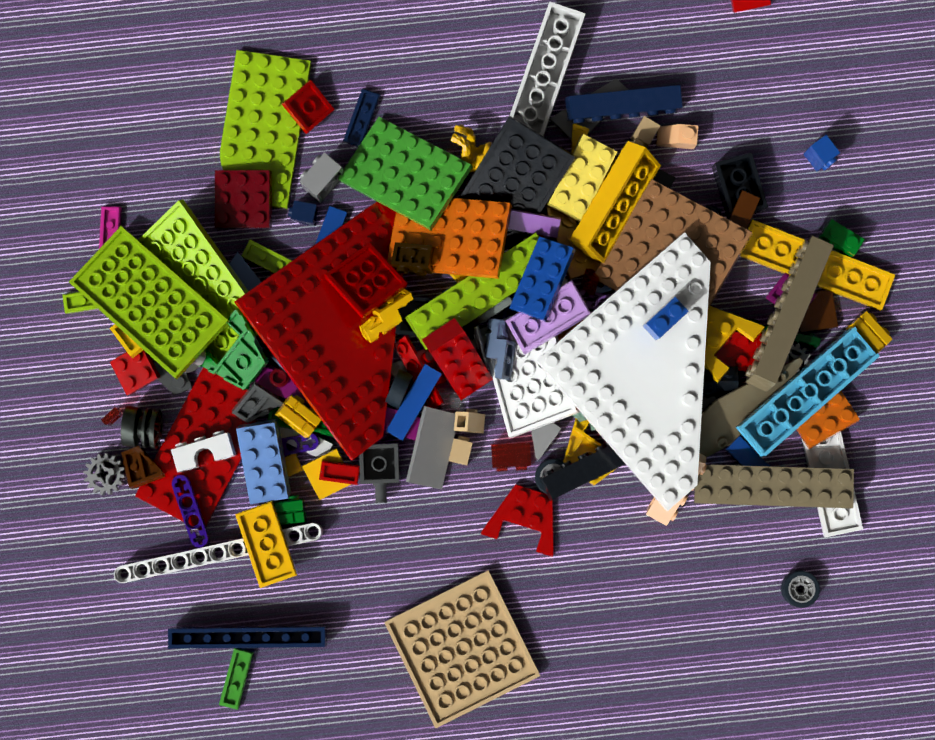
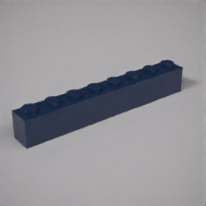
M327 625L172 627L168 629V649L327 646Z

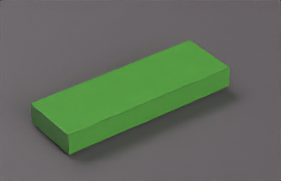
M234 648L219 705L236 710L239 709L254 652Z

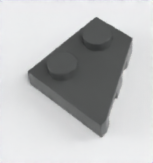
M153 362L161 377L157 380L173 395L176 396L192 389L188 373L184 372L178 379H175L159 363Z
M254 382L232 409V413L246 423L256 420L257 417L269 414L271 410L281 407L284 400L257 382Z

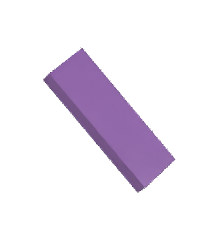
M511 209L508 229L557 238L561 218Z

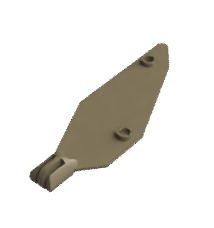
M798 357L784 364L776 385L767 392L747 383L716 399L701 416L699 453L707 458L728 447L737 439L741 433L736 429V426L794 377L802 365V359Z

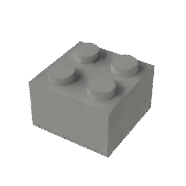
M325 152L322 156L318 155L312 162L314 165L301 174V180L299 181L303 189L319 203L339 183L338 177L344 173L342 167Z

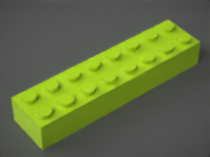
M534 233L503 254L499 279L468 276L405 317L425 350H427V347L422 339L453 318L463 327L516 292L538 241L537 233Z

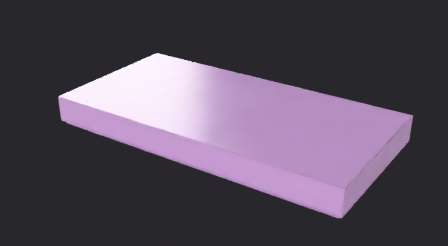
M571 280L560 287L546 322L517 313L506 320V323L523 354H527L582 321L591 312L576 285Z

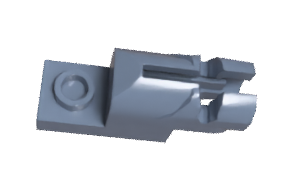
M488 319L487 328L492 330V332L486 334L485 357L497 360L494 368L495 378L511 381L516 342L506 340V337H508L506 321Z

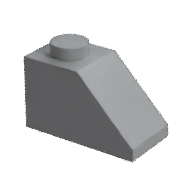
M550 423L531 431L535 459L539 460L560 432L561 428L556 424Z

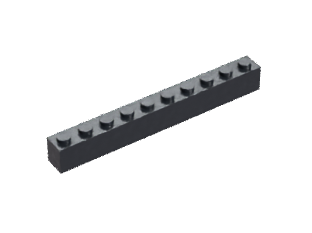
M703 396L702 413L716 400L715 396ZM603 444L595 448L596 452L591 455L587 452L578 456L579 461L571 463L570 460L560 465L561 469L556 472L551 469L543 473L544 477L540 481L551 501L625 465V463L610 446L606 447Z

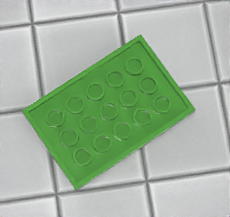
M378 117L344 168V173L338 177V180L432 231L473 167L470 163Z

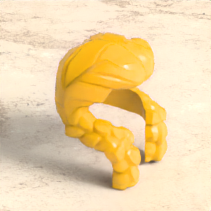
M462 124L455 125L454 131L467 136V139L454 133L451 141L462 146L461 159L472 165L473 168L470 172H475L492 142L476 147L473 129Z

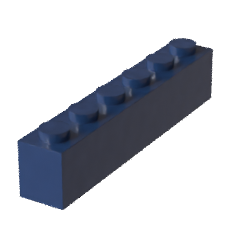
M680 85L574 95L565 98L567 121L573 120V124L584 123L585 119L591 118L592 122L603 121V117H610V120L622 119V115L636 118L640 117V113H647V116L659 115L658 112L665 111V114L677 113L678 109L683 108Z

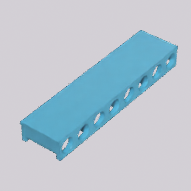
M850 327L736 426V429L760 457L767 456L880 357L856 331V327Z

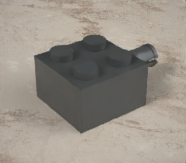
M374 444L359 455L360 484H373L375 486V503H387L386 485L388 483H400L399 444Z

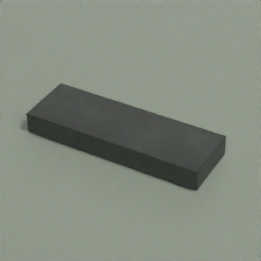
M510 295L464 325L462 328L465 333L511 305L514 295Z

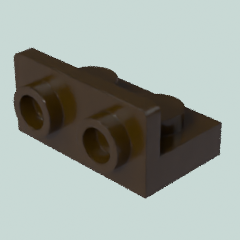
M395 242L391 265L401 274H407L408 272H415V274L425 276L427 273L433 274L431 262L434 247L432 245Z

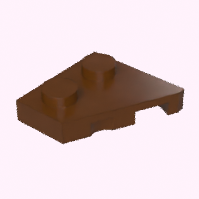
M140 446L121 452L129 488L135 489L166 477L165 473Z

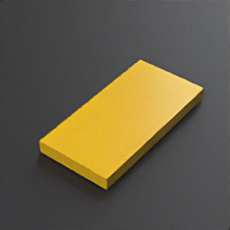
M273 501L235 514L260 588L298 575Z

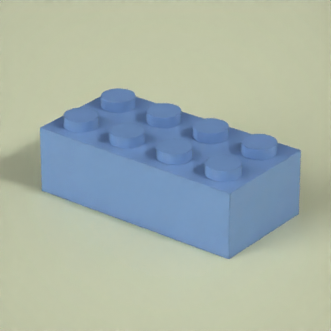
M278 419L239 425L236 431L250 504L288 499L291 495Z

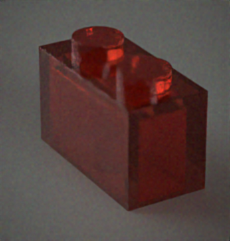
M530 442L491 445L492 468H496V472L508 471V467H516V471L527 470V466H531Z

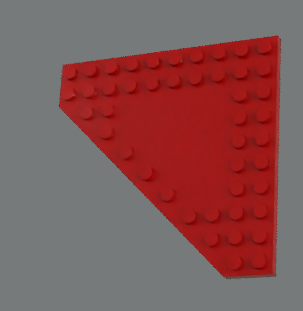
M379 202L372 204L235 301L237 307L351 461L383 437L387 402L385 401L389 393L396 326L385 335L379 332V339L370 343L369 340L363 337L359 326L374 316L373 312L362 319L325 279V274L368 243H371L387 261L396 212Z

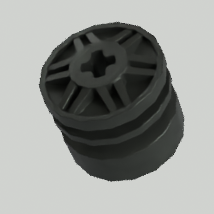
M126 406L121 422L122 445L137 447L141 439L143 448H148L149 445L151 448H158L163 432L161 409L154 408L152 412L151 408H146L143 415L141 407Z

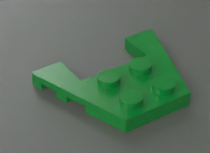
M238 308L228 318V325L239 335L238 339L220 362L208 350H205L206 358L199 367H204L208 369V372L223 377V380L242 390H246L268 364L269 360L245 316Z

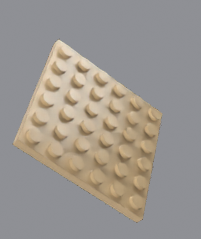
M489 570L384 622L435 728L540 676Z

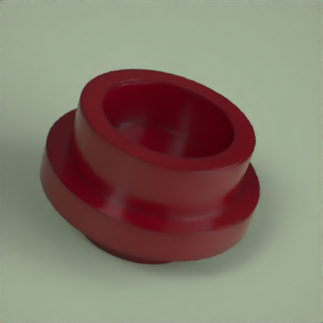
M276 368L270 373V382L275 387H284L289 381L288 374L282 368Z

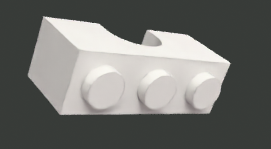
M224 430L213 433V437L208 439L205 436L196 438L194 443L188 445L187 442L176 444V448L171 450L177 472H184L199 467L198 454L204 449H209L213 453L215 461L236 456L230 433H224Z

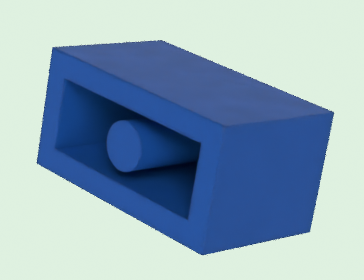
M825 135L811 145L803 155L818 172L820 169L825 171L837 161L836 157L840 152L829 137Z
M674 297L655 313L643 327L655 340H658L689 311Z

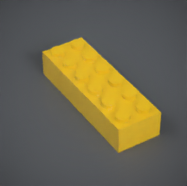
M627 141L607 177L602 182L597 194L592 199L587 211L583 214L580 223L573 231L570 240L586 256L602 263L605 262L651 179H654L661 167L646 147Z

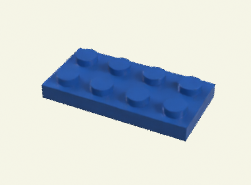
M539 237L509 308L546 322L576 250L573 247Z

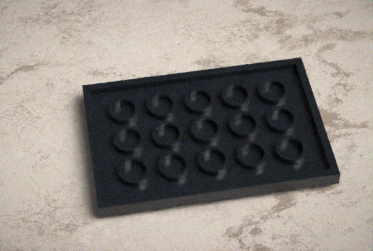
M509 115L458 199L511 203V209L540 214L574 161L575 155ZM508 229L505 248L510 250L521 243L528 232Z

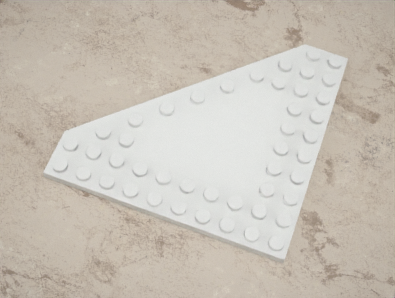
M685 232L536 361L666 511H669L698 484L711 262ZM676 297L689 312L660 339L655 340L643 325L668 301Z

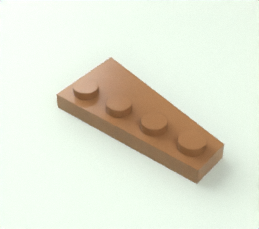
M549 206L545 207L546 215L561 218L558 236L555 238V241L573 247L576 250L567 270L568 279L571 280L596 272L601 262L586 256L570 240L573 231L577 228L576 220Z

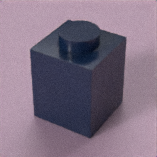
M294 200L293 205L289 207L288 216L291 217L290 219L294 223L315 226L318 206Z

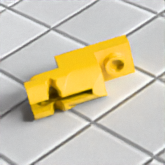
M403 289L374 310V316L359 326L363 337L372 343L379 339V332L385 335L389 330L402 322V318L398 309L405 307L408 302L413 300L412 294Z

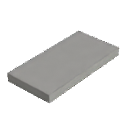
M423 406L406 482L442 490L456 432L454 431L455 413Z

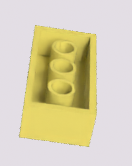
M585 134L579 138L572 152L575 155L574 161L546 204L578 222L581 221L583 214L590 206L617 154V151Z

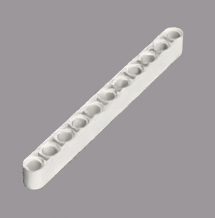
M310 523L283 529L287 545L292 546L320 539L323 535V528L318 523ZM312 526L317 527L319 530L316 537H311L309 534V529ZM294 530L299 532L300 537L298 541H292L290 538V533ZM238 539L122 565L115 569L114 578L119 583H127L243 557L249 554L244 540ZM236 543L241 544L243 547L240 554L234 552V545ZM218 547L224 551L222 558L215 556V550ZM198 552H202L205 556L204 561L201 563L196 559ZM179 556H183L186 560L183 567L177 563ZM161 560L165 561L167 564V567L164 571L160 570L158 567V564ZM142 564L148 569L145 575H142L139 571ZM122 569H126L128 571L129 575L127 579H123L121 577Z

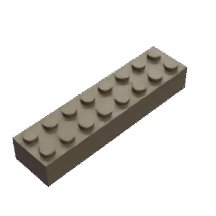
M811 236L808 241L805 240L802 246H799L795 254L797 259L795 263L791 264L788 271L790 276L784 281L781 287L783 292L780 297L778 296L774 304L776 309L768 318L767 324L769 326L760 337L759 341L762 343L753 354L752 358L755 360L752 365H749L745 376H747L745 383L765 392L776 385L834 245Z
M707 465L704 474L698 475V484L694 488V503L853 508L854 469Z

